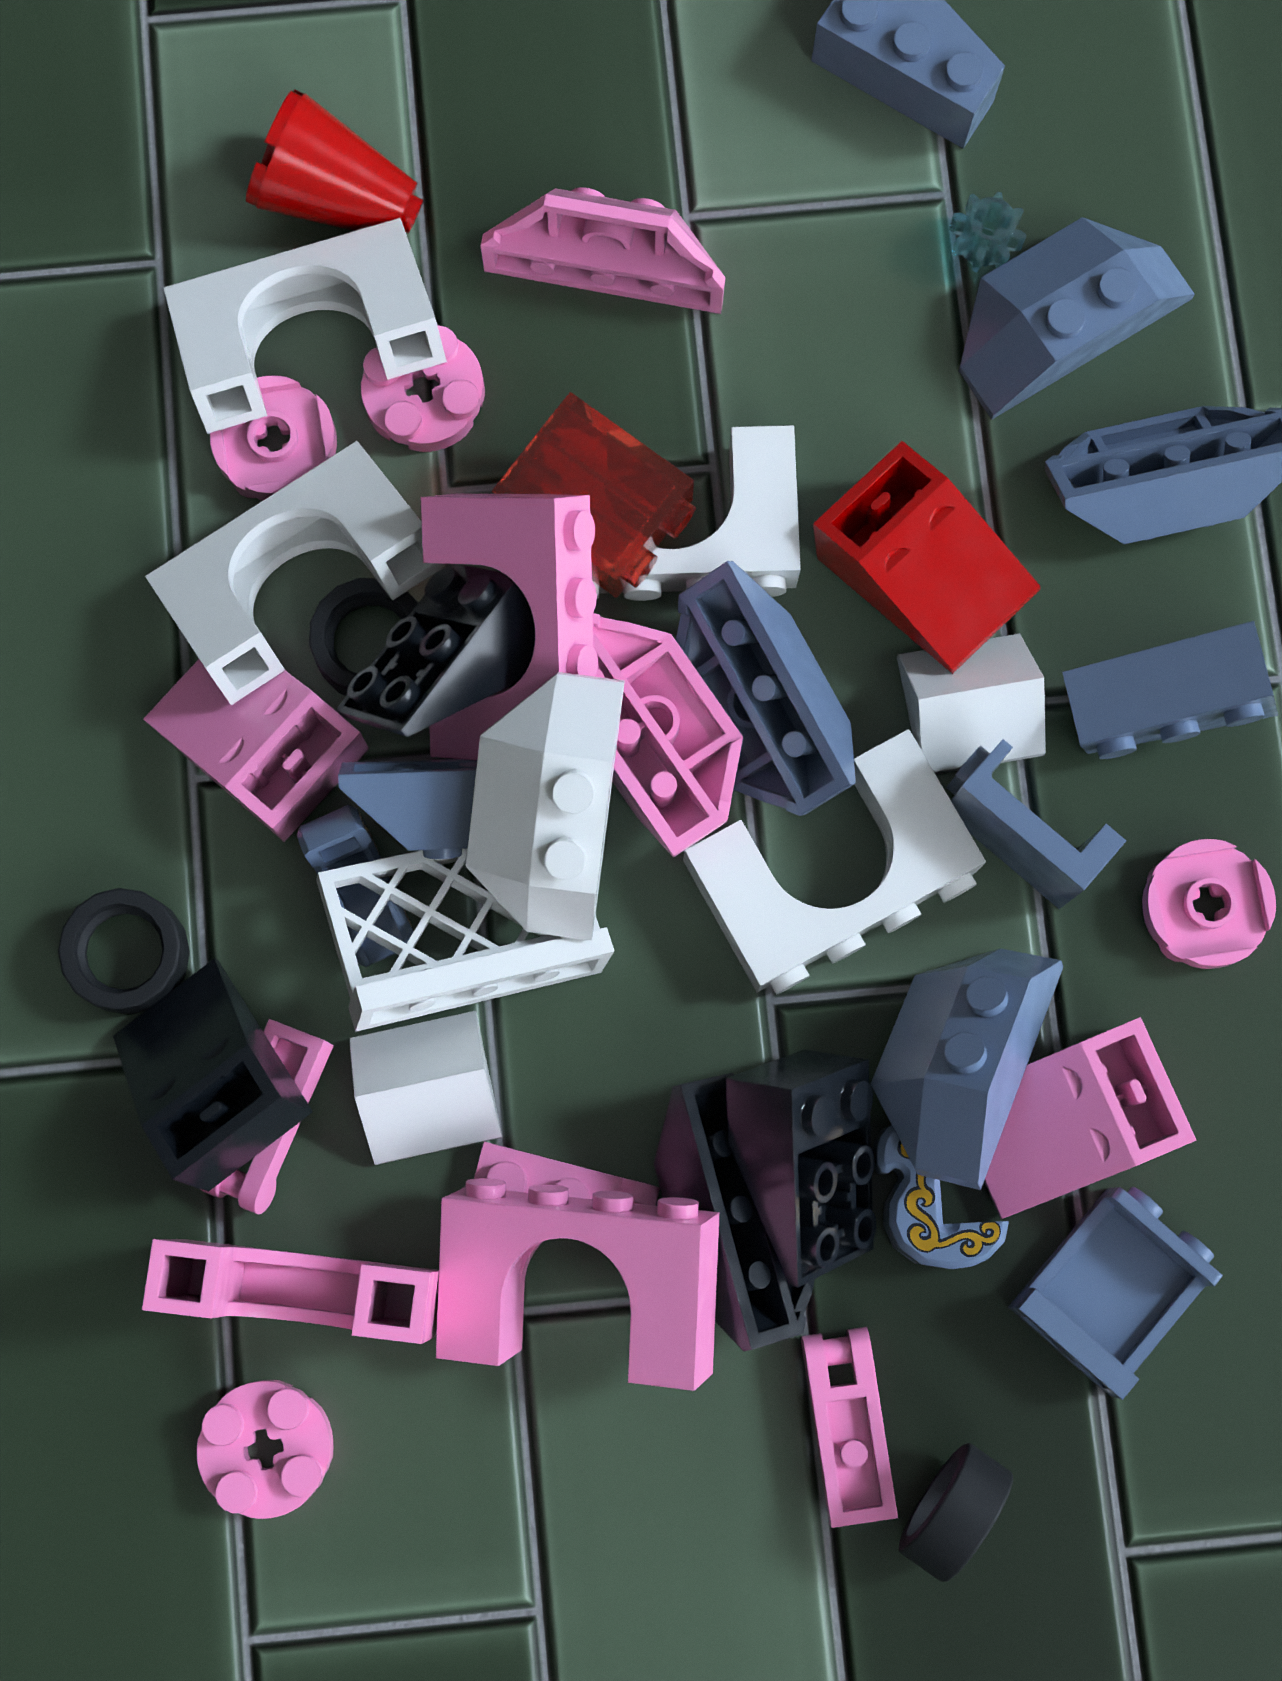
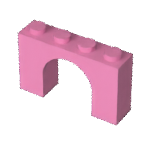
M457 493L421 497L423 563L485 565L501 571L512 579L523 592L531 608L535 624L534 652L523 677L513 687H507L429 726L431 757L477 760L480 735L540 688L557 672L596 677L598 657L593 647V612L596 606L597 595L595 585L592 582L591 546L595 537V524L590 514V495Z
M490 1178L467 1180L466 1187L443 1197L441 1201L436 1358L500 1366L520 1352L523 1341L525 1276L529 1262L543 1241L567 1238L584 1242L601 1251L615 1265L626 1284L631 1307L628 1383L695 1391L713 1374L720 1212L698 1210L699 1202L688 1198L658 1199L657 1206L634 1204L632 1194L620 1191H599L592 1194V1199L569 1197V1188L559 1185H533L529 1187L528 1193L506 1191V1182L503 1180Z
M153 1239L142 1310L210 1319L223 1316H242L296 1321L351 1329V1336L422 1344L436 1337L439 1270L187 1239Z

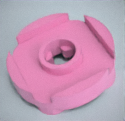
M438 326L447 360L445 363L387 380L377 347L370 350L364 359L361 395L367 416L381 436L389 441L391 438L397 443L408 445L409 450L432 452L445 449L459 442L474 426L473 420L478 415L480 406L482 407L485 387L482 370L476 356L465 343L457 339L453 331L443 326ZM425 377L427 380L437 381L439 385L432 389L433 399L428 402H422L418 395L407 396L406 391L413 386V380Z
M262 376L257 378L267 416L210 433L212 453L222 474L234 485L240 495L247 498L265 500L336 454V429L327 405L317 394L315 396L310 390L301 387L300 382L284 376ZM278 426L282 435H290L289 441L282 444V449L270 452L267 447H258V440L267 437V428Z
M1201 839L1188 842L1174 849L1150 870L1147 884L1143 891V916L1150 935L1158 943L1161 952L1168 959L1174 962H1183L1195 968L1215 969L1241 961L1257 948L1274 921L1276 897L1268 873L1256 859L1251 861L1244 853L1235 849L1237 846L1226 841ZM1208 887L1212 897H1222L1224 901V908L1215 912V921L1205 920L1203 913L1196 912L1194 909L1193 901L1200 897L1199 888Z
M280 1380L254 1381L227 1393L205 1414L197 1441L198 1468L206 1488L225 1511L239 1513L256 1519L282 1516L303 1505L322 1484L325 1473H327L333 1458L332 1429L323 1408L312 1397L309 1398L302 1390ZM266 1429L269 1439H281L283 1451L273 1456L274 1467H262L260 1459H251L249 1456L248 1446L256 1442L255 1432L257 1430Z

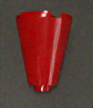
M296 89L290 91L264 142L268 145L261 163L256 162L245 201L256 206L257 209L353 231L401 218L405 232L409 234L424 201L414 195L418 183L309 95Z

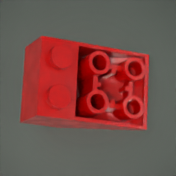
M903 441L894 447L813 523L817 559L952 674L1040 591L1038 582L949 478Z

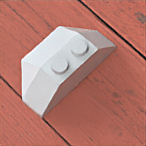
M557 672L540 688L480 735L466 867L526 932L592 941L624 680Z

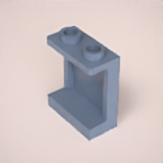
M1004 739L1000 741L991 753L980 745L946 787L955 795L951 802L973 837L1060 909L1088 887L1124 845L1126 840L1109 825L1105 824L1078 849L1074 848L992 778L993 772L1013 747Z
M1121 1187L1107 1188L1008 1306L1107 1395L1121 1400L1126 1397L1139 1381L1134 1372L1206 1286H1215L1222 1278V1274L1209 1264L1214 1258V1254L1190 1233L1182 1231L1177 1236L1158 1219L1162 1215L1163 1210L1149 1196L1135 1187H1131L1128 1192Z

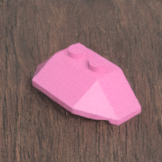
M580 187L571 191L555 188L488 230L482 236L480 246L484 272L721 314L725 276L679 213L674 209L665 208L661 203L651 199L637 198L629 202L607 198L602 193L590 188Z
M593 613V647L598 657L596 677L625 681L612 782L636 817L670 855L675 857L727 822L743 736L672 634L625 621L603 618L599 614Z

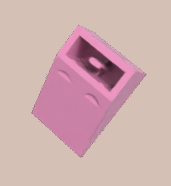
M198 659L143 719L283 842L291 836L338 784V773L342 762H358L369 749L360 731L286 670L231 705L200 659Z
M1141 1017L1026 1066L984 1180L1000 1219L1113 1176L1196 1141L1195 1135Z

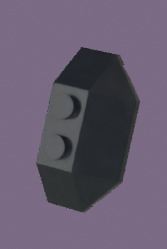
M729 1073L673 1087L654 1160V1167L663 1198L693 1199L699 1202L698 1210L720 1212L715 1322L743 1351H749L804 1333L807 1319L804 1316V1312L812 1295L815 1279L800 1287L789 1285L728 1144L726 1078L734 1076V1074Z

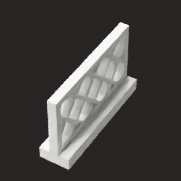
M462 849L460 857L451 859L425 858L423 850L318 872L316 878L351 1001L348 1008L355 1032L601 973L614 953L607 927L600 929L595 915L592 941L538 933L535 934L540 937L525 940L529 932H526L523 928L515 943L503 946L492 943L476 934L490 909L517 924L519 923L489 891L458 875L466 862L468 849ZM456 862L451 870L442 866ZM423 870L443 882L430 906L397 889L405 873ZM393 876L389 884L380 879ZM360 883L381 895L365 921L341 907L336 888ZM450 887L483 904L470 929L436 911ZM389 900L422 918L407 944L374 926ZM428 923L462 941L452 958L436 961L414 948ZM347 926L359 932L353 942H351ZM366 937L399 955L390 972L362 978L355 954ZM469 945L478 950L477 952L463 955ZM406 960L417 965L401 969Z

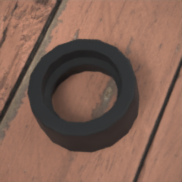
M357 578L336 586L319 602L310 621L309 647L323 678L339 694L347 696L348 686L357 675V673L348 670L339 661L334 649L335 632L340 621L350 612L365 606H381L393 611L402 620L409 616L419 602L408 591L392 601L376 578Z
M123 888L96 893L78 905L62 927L58 947L62 975L75 994L105 1011L128 1015L146 1011L179 986L186 975L190 954L185 928L171 909L143 891ZM129 914L140 916L150 922L160 935L162 945L160 965L152 977L140 986L124 990L110 988L98 981L89 968L87 958L89 939L96 928L110 917Z
M963 1444L942 1466L914 1508L899 1540V1552L939 1581H950L973 1557L1000 1515L1013 1484L1012 1472L973 1444Z

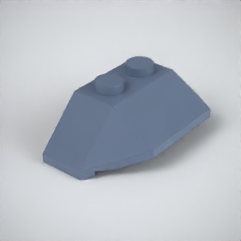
M1082 217L981 277L959 366V373L990 418L994 419L1192 300L1195 294L1161 246Z
M1201 406L1087 431L1065 446L1058 456L1053 455L1046 460L1045 472L1066 510L1123 544L1151 540L1160 536L1245 518L1282 482V408H1269L1264 413L1246 407Z
M726 561L679 594L678 613H681L676 642L743 736L733 790L802 816L856 784L851 722L791 614L734 561Z
M477 760L342 762L338 773L339 789L408 851L423 850V856L429 859H451L460 857L462 849H468Z
M1000 948L914 976L872 1079L871 1086L918 1175L981 1190L1063 969L1061 960Z

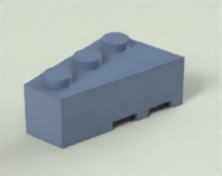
M832 0L817 23L811 59L812 62L963 149L993 104L1005 65L945 0Z
M1254 621L1062 672L1080 746L1087 754L1098 752L1099 759H1110L1130 754L1137 750L1136 744L1160 739H1162V743H1173L1195 737L1201 733L1200 731L1224 726H1240L1260 719L1278 716L1274 694Z

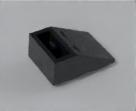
M448 564L446 568L439 570L430 578L424 589L425 595L409 616L393 626L387 635L385 647L372 664L360 671L352 679L347 689L348 695L335 711L342 717L409 737L517 683L529 667L535 646L534 619L523 592L512 579L502 572L461 564Z
M215 958L113 1035L140 1124L173 1180L209 1192L313 1112L219 960Z
M801 1050L726 1078L728 1144L789 1285L800 1287L873 1250V1239L876 1233V1217L873 1213L872 1174L875 1166V1156L871 1148L870 1111L873 1104V1090L869 1084V1059Z

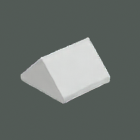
M1020 633L990 638L953 674L925 650L898 654L897 661L912 734L935 774L958 771L980 745L991 753L1002 739L1013 748L1001 763L1044 756L1046 753L1044 676Z
M476 1011L350 1038L354 1098L375 1165L502 1138Z

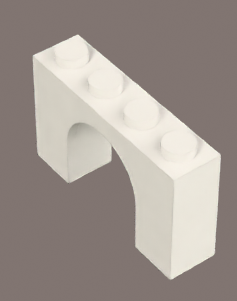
M401 218L164 287L189 389L207 434L267 416L254 368L257 349L264 337L273 328L283 321L302 313L316 310H335L348 313L360 319L369 328L374 337L387 380L447 362L436 318Z
M794 425L731 428L729 444L731 509L719 529L710 537L698 544L680 549H663L647 545L630 535L618 522L611 508L608 493L607 430L544 432L545 494L590 495V514L595 524V537L591 546V570L597 599L600 593H624L626 599L647 601L661 597V592L685 591L726 561H734L771 597L783 595L786 593V588H796L801 568Z
M355 441L145 577L229 703L233 705L285 671L264 636L255 625L253 608L262 584L274 570L286 561L302 553L317 549L332 548L350 552L363 561L392 601L445 567V564L423 563L422 521L359 442Z
M909 729L854 758L856 784L854 785L876 821L886 847V867L879 887L862 901L847 907L826 909L813 907L793 898L773 877L742 820L684 851L683 862L756 992L771 985L776 995L780 994L810 976L805 968L808 964L825 955H828L831 963L834 964L866 946L861 935L883 924L886 931L891 933L922 915L917 907L921 902L939 894L943 903L977 885L972 875L986 863V860Z

